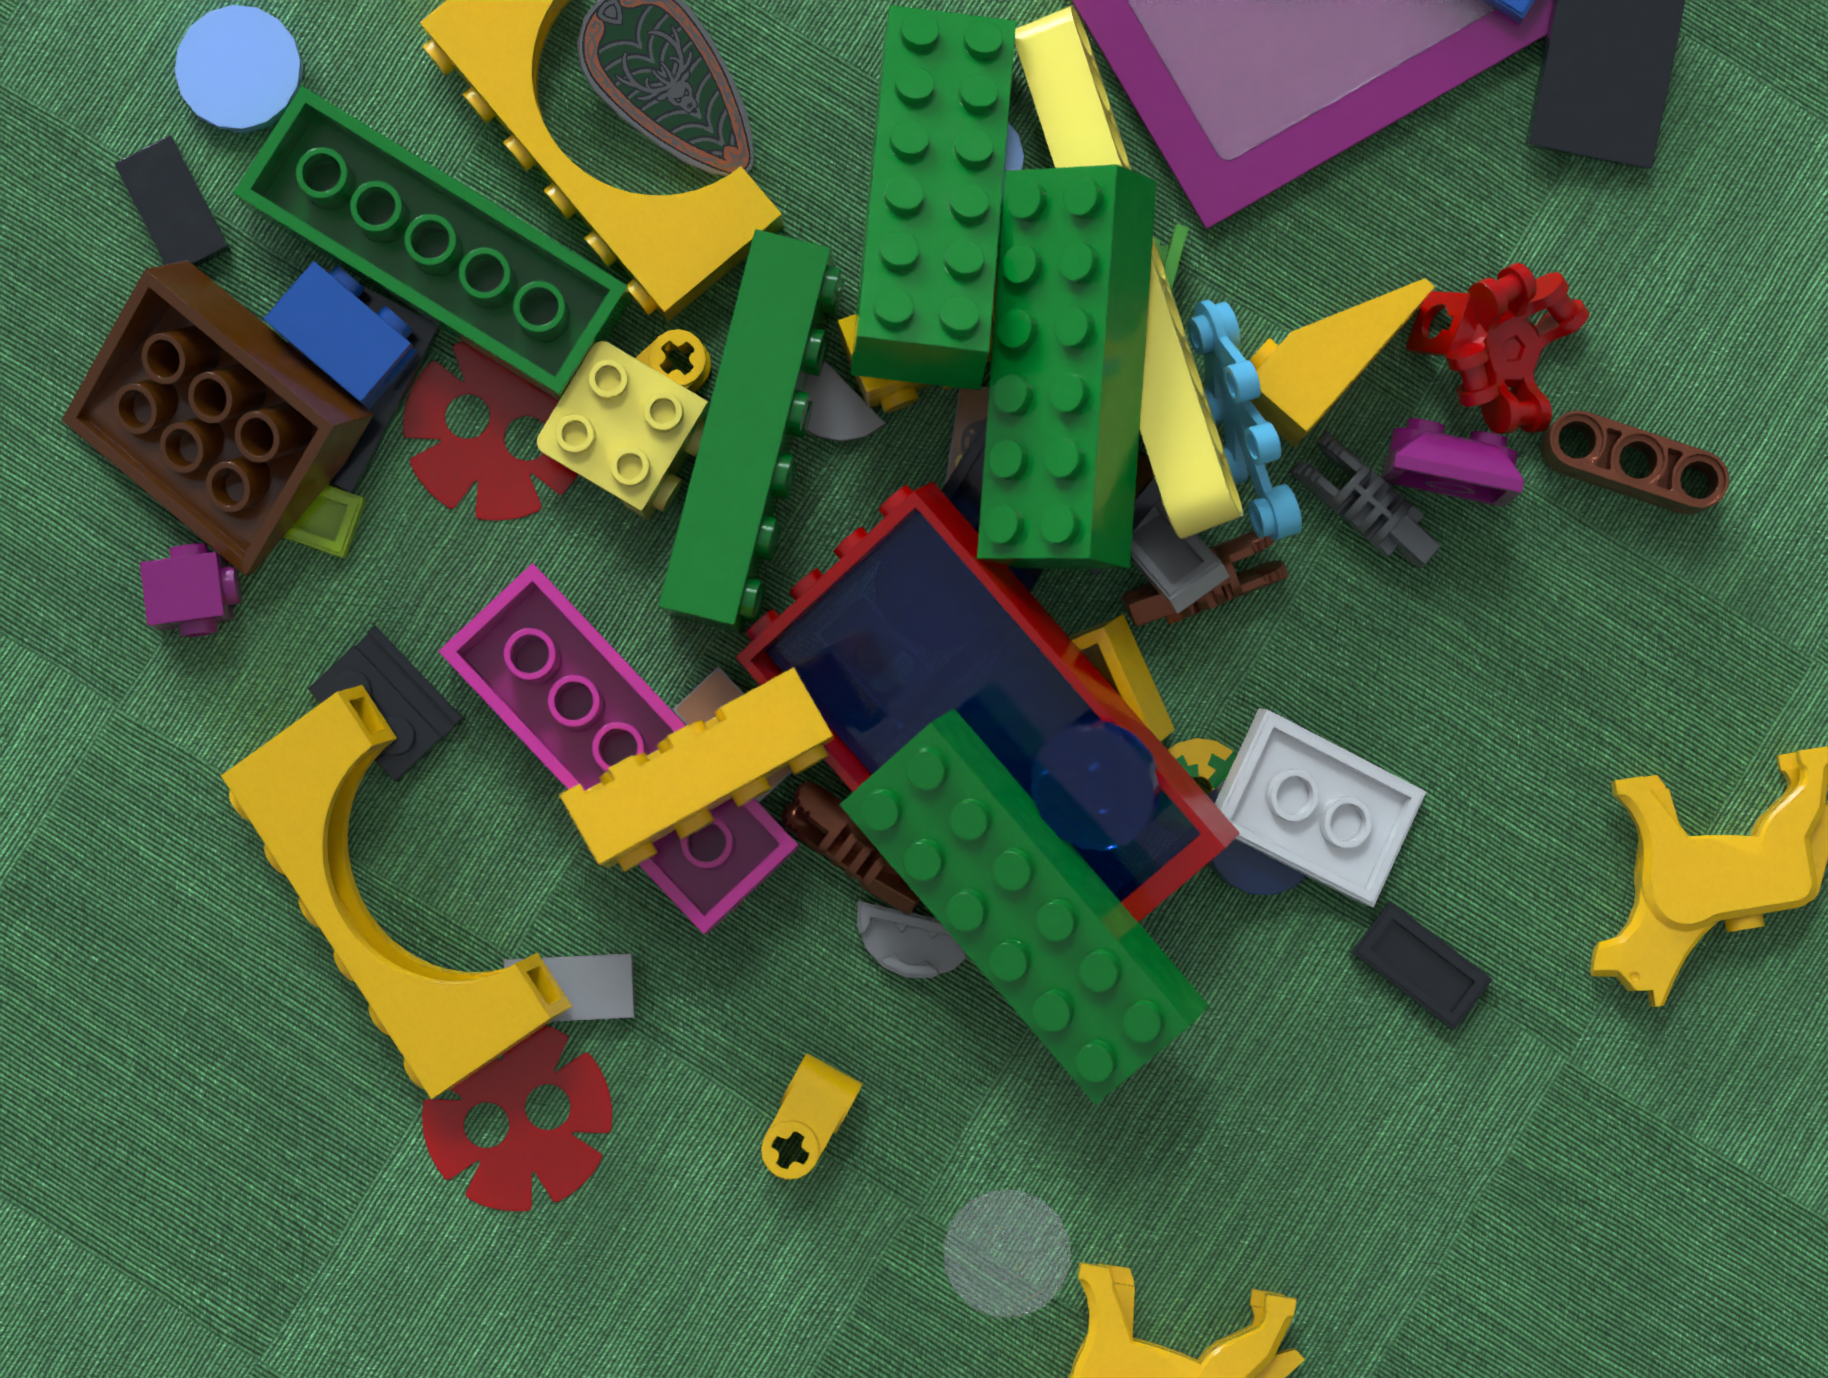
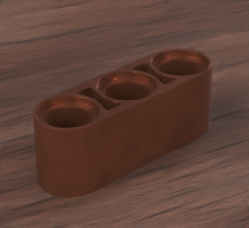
M1575 410L1565 413L1546 429L1541 438L1540 450L1543 460L1550 469L1557 473L1680 514L1693 515L1705 511L1720 501L1728 489L1729 474L1727 467L1716 455L1590 412ZM1568 427L1576 428L1585 435L1588 442V452L1585 457L1577 459L1564 454L1558 442L1561 429ZM1628 447L1636 448L1646 456L1649 466L1645 478H1632L1621 469L1619 459L1622 449ZM1684 468H1696L1707 477L1709 488L1705 498H1692L1682 489L1680 479Z

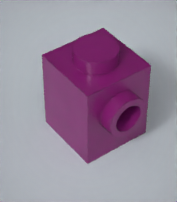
M198 543L169 548L170 558L140 562L147 626L159 631L179 628L181 638L217 634V623L234 621L233 605L241 604L242 602L238 570L235 566L228 567L227 560L219 553H208L207 544Z

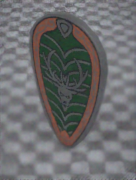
M597 0L583 18L577 40L580 69L592 90L623 120L681 161L706 172L722 176H728L740 166L748 173L753 166L754 153L753 136L746 107L712 38L691 8L682 0Z

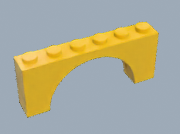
M446 0L420 22L426 36L429 38V41L422 46L423 50L445 76L455 69L470 87L462 94L467 103L485 124L494 117L510 134L502 142L506 149L526 172L534 165L538 167L551 183L543 190L545 195L567 220L576 213L591 230L583 238L587 245L607 268L615 261L620 264L632 279L626 284L632 298L648 316L658 309L669 322L749 255L755 229L775 234L784 226L781 212L742 166L717 182L697 190L672 195H644L617 189L600 182L585 173L561 151L549 134L542 118L538 96V70L543 47L551 27L570 0Z
M360 685L337 691L222 774L221 777L230 789L229 799L232 806L242 818L252 823L265 843L264 853L268 861L279 873L286 875L299 895L298 902L303 915L313 926L321 929L334 949L333 957L338 969L347 979L356 983L368 1001V1011L372 1021L381 1032L392 1038L403 1055L404 1068L409 1078L419 1088L425 1089L429 1097L433 1099L454 1088L573 1006L538 953L510 967L493 971L463 972L446 969L426 962L402 948L390 938L370 914L361 898L351 869L348 851L349 817L354 797L366 771L378 755L397 737L364 686Z

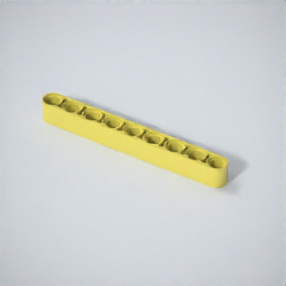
M1071 5L1016 28V49L1055 168L1118 164L1132 170L1088 36L1074 7ZM1153 236L1140 432L1170 522L1179 538L1184 539L1242 517L1243 508Z

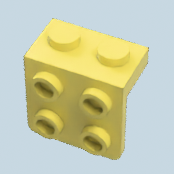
M600 341L592 346L537 437V446L546 456L619 498L626 508L649 520L655 508L665 512L677 495L683 479L676 476L688 454L695 458L697 457L710 405L707 400L612 344Z

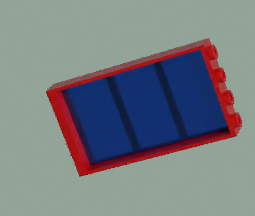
M931 482L912 491L906 484L878 508L884 519L869 533L862 526L859 527L833 550L834 554L840 559L825 574L818 568L814 569L789 591V594L795 600L791 606L781 615L775 609L770 610L745 632V635L752 642L736 656L737 660L759 685L795 668L834 737L833 741L824 745L829 755L824 760L852 792L930 722L955 708L1136 921H1141L1223 851L1240 832L1006 565L977 558L978 532L937 485Z

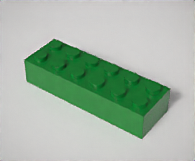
M895 5L889 6L882 47L850 375L980 391L990 345L1016 21Z
M302 85L233 192L248 210L407 308L437 324L446 332L558 401L566 391L592 346L600 341L606 342L633 299L626 284Z
M1118 164L1005 171L977 551L978 559L1018 569H1130L1157 181Z
M757 229L754 231L658 605L671 617L743 634L746 621L755 623L759 619L766 586L761 585L762 580L757 578L762 559L769 561L774 559L782 524L777 523L778 518L773 517L777 499L779 497L788 500L790 497L797 463L793 462L794 455H790L789 452L794 436L805 437L813 407V401L809 400L810 393L804 392L809 374L820 377L829 340L825 339L826 331L821 330L825 313L836 315L844 286V278H840L842 269L836 267L830 247Z
M955 708L930 722L839 804L1095 1105L1191 1026L1209 1007L1208 1003Z

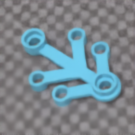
M1210 300L1198 302L1195 305L1194 317L1188 320V333L1196 353L1204 355L1206 383L1204 391L1215 424L1224 423L1226 445L1224 451L1235 485L1247 481L1248 467L1258 499L1252 500L1248 504L1252 527L1258 537L1269 536L1274 541L1298 534L1302 530V518L1297 499L1287 484L1272 487L1265 467V463L1280 459L1281 445L1274 426L1270 422L1265 421L1250 401L1260 396V382L1254 365L1251 361L1245 360L1239 352L1241 335L1236 316L1227 302L1217 304Z

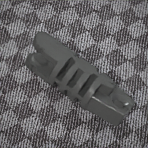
M1326 430L1316 441V445L1321 449L1322 454L1348 474L1351 480L1339 491L1316 468L1302 461H1299L1289 473L1387 558L1396 550L1417 568H1423L1440 549V544L1418 525L1425 515Z

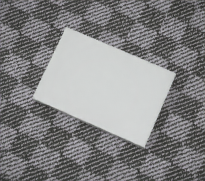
M1259 708L1215 805L1240 832L1234 840L1363 905L1374 907L1426 791L1268 709Z

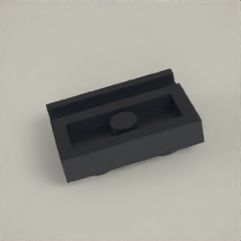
M374 626L367 636L347 651L308 690L322 703L337 691L360 685L364 686L397 737L378 755L375 761L395 782H399L453 728L465 719L378 627Z

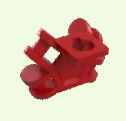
M1514 263L1503 268L1497 275V280L1489 277L1474 283L1468 290V293L1431 291L1420 306L1406 347L1414 353L1446 357L1449 369L1459 371L1463 382L1456 389L1460 405L1465 407L1481 405V413L1485 424L1491 431L1498 434L1514 433L1520 427L1521 430L1528 433H1540L1549 427L1552 418L1551 404L1548 398L1539 390L1534 379L1544 347L1549 343L1580 329L1589 318V310L1581 300H1572L1567 294L1569 284L1561 273H1548L1535 279L1529 268L1524 264ZM1443 308H1447L1448 316L1453 318L1449 330L1443 329L1436 337L1430 339L1429 327L1433 317ZM1547 309L1548 312L1536 325L1528 318L1538 311Z

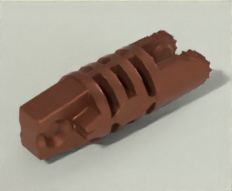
M1252 530L1210 548L1223 563L1230 577L1178 614L1150 582L1124 593L1122 598L1132 623L1135 626H1140L1165 617L1169 625L1189 618L1193 614L1224 604L1233 598H1239L1284 580L1289 575L1284 562L1281 560L1265 562L1237 574L1232 565L1233 562L1263 551L1270 545H1273L1275 541L1269 536L1260 538Z
M805 781L803 785L801 784L793 797L795 801L793 800L791 804H788L781 815V818H783L781 822L785 824V827L790 832L795 833L796 837L815 850L820 856L826 855L830 858V863L833 866L843 868L846 871L844 874L850 879L854 877L860 881L859 885L863 889L902 912L909 914L920 902L919 897L839 805L842 801L831 792H827L818 783L815 784L812 781L808 783Z

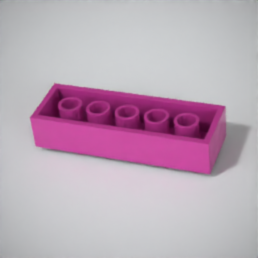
M533 563L438 651L568 790L578 784H581L584 791L601 782L599 777L606 773L609 767L631 755L634 757L643 752L646 755L658 750L656 745L686 726ZM733 798L710 810L715 819L714 822L682 840L675 830L655 841L653 845L658 854L639 865L705 935H708L800 848L756 799L740 807H737Z

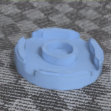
M230 5L209 11L189 27L177 49L175 75L181 96L201 120L230 132L249 133L270 127L282 117L299 90L304 66L297 42L278 18L257 7Z

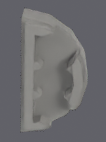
M826 361L824 362L820 377L808 375L804 392L810 393L809 400L813 401V407L807 431L815 437L836 442L860 440L867 438L886 426V423L870 407H867L866 402Z
M858 901L857 927L866 950L884 968L907 978H933L955 969L968 957L936 918L914 913L906 914L901 910Z

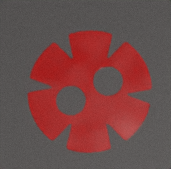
M463 341L453 346V351L464 378L463 382L438 362L431 361L421 372L411 389L404 411L403 436L406 438L440 439L441 442L412 457L410 464L423 486L437 500L450 509L455 508L474 481H478L475 512L477 519L510 520L528 516L541 509V503L530 473L534 474L558 494H563L578 474L545 454L533 460L515 458L508 452L505 446V431L513 420L523 416L535 417L545 425L559 401ZM465 394L481 398L486 403L490 413L489 424L485 431L479 436L470 439L454 435L447 427L445 421L446 409L450 402L456 397Z
M545 1025L505 1052L502 1060L496 1058L472 1076L450 1089L461 1096V1100L426 1099L423 1101L422 1126L425 1143L435 1166L444 1179L450 1180L476 1161H480L466 1191V1197L470 1200L498 1210L529 1211L532 1207V1172L536 1173L552 1201L559 1202L584 1184L600 1163L602 1154L573 1136L572 1133H609L611 1131L612 1105L609 1089L599 1066L587 1052L557 1072L554 1071L568 1041L567 1034ZM545 1084L561 1088L567 1094L570 1101V1113L567 1120L558 1128L544 1130L534 1126L528 1119L525 1111L528 1095L536 1087ZM484 1102L500 1106L505 1111L509 1120V1130L505 1139L500 1144L490 1148L476 1146L467 1138L464 1131V1120L468 1111L475 1105Z

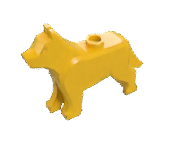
M1828 746L1776 756L1778 769L1787 780V789L1761 814L1753 825L1750 836H1688L1679 824L1670 791L1666 789L1665 784L1658 775L1611 781L1613 797L1627 810L1635 823L1639 836L1634 868L1635 897L1627 923L1617 936L1597 942L1594 947L1590 966L1591 976L1616 977L1627 991H1647L1650 1007L1663 1006L1687 956L1701 937L1718 921H1725L1726 932L1765 926L1763 913L1799 908L1813 901L1820 891L1828 860V802H1826Z
M1079 1262L1077 1277L1086 1294L1089 1322L1087 1334L1076 1354L1068 1378H1286L1305 1361L1295 1348L1277 1352L1294 1317L1297 1300L1294 1297L1285 1296L1283 1293L1252 1288L1250 1306L1253 1318L1251 1323L1247 1327L1217 1340L1207 1347L1200 1357L1196 1359L1171 1348L1133 1337L1135 1286L1130 1268L1103 1263L1095 1265Z

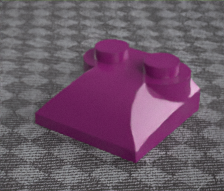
M1409 418L1406 428H1393L1389 451L1384 458L1381 478L1388 484L1505 507L1522 493L1524 479L1516 469L1518 452L1506 448L1507 437L1483 431H1471L1469 439L1444 434L1445 425L1418 418Z

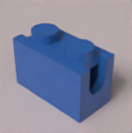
M313 261L263 319L369 410L418 354V351L407 340L414 330L385 305L376 314L358 299L365 288L336 264L328 273Z

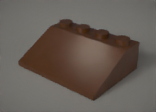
M186 260L144 270L64 414L62 421L247 576L254 573L343 467L374 414L190 261Z

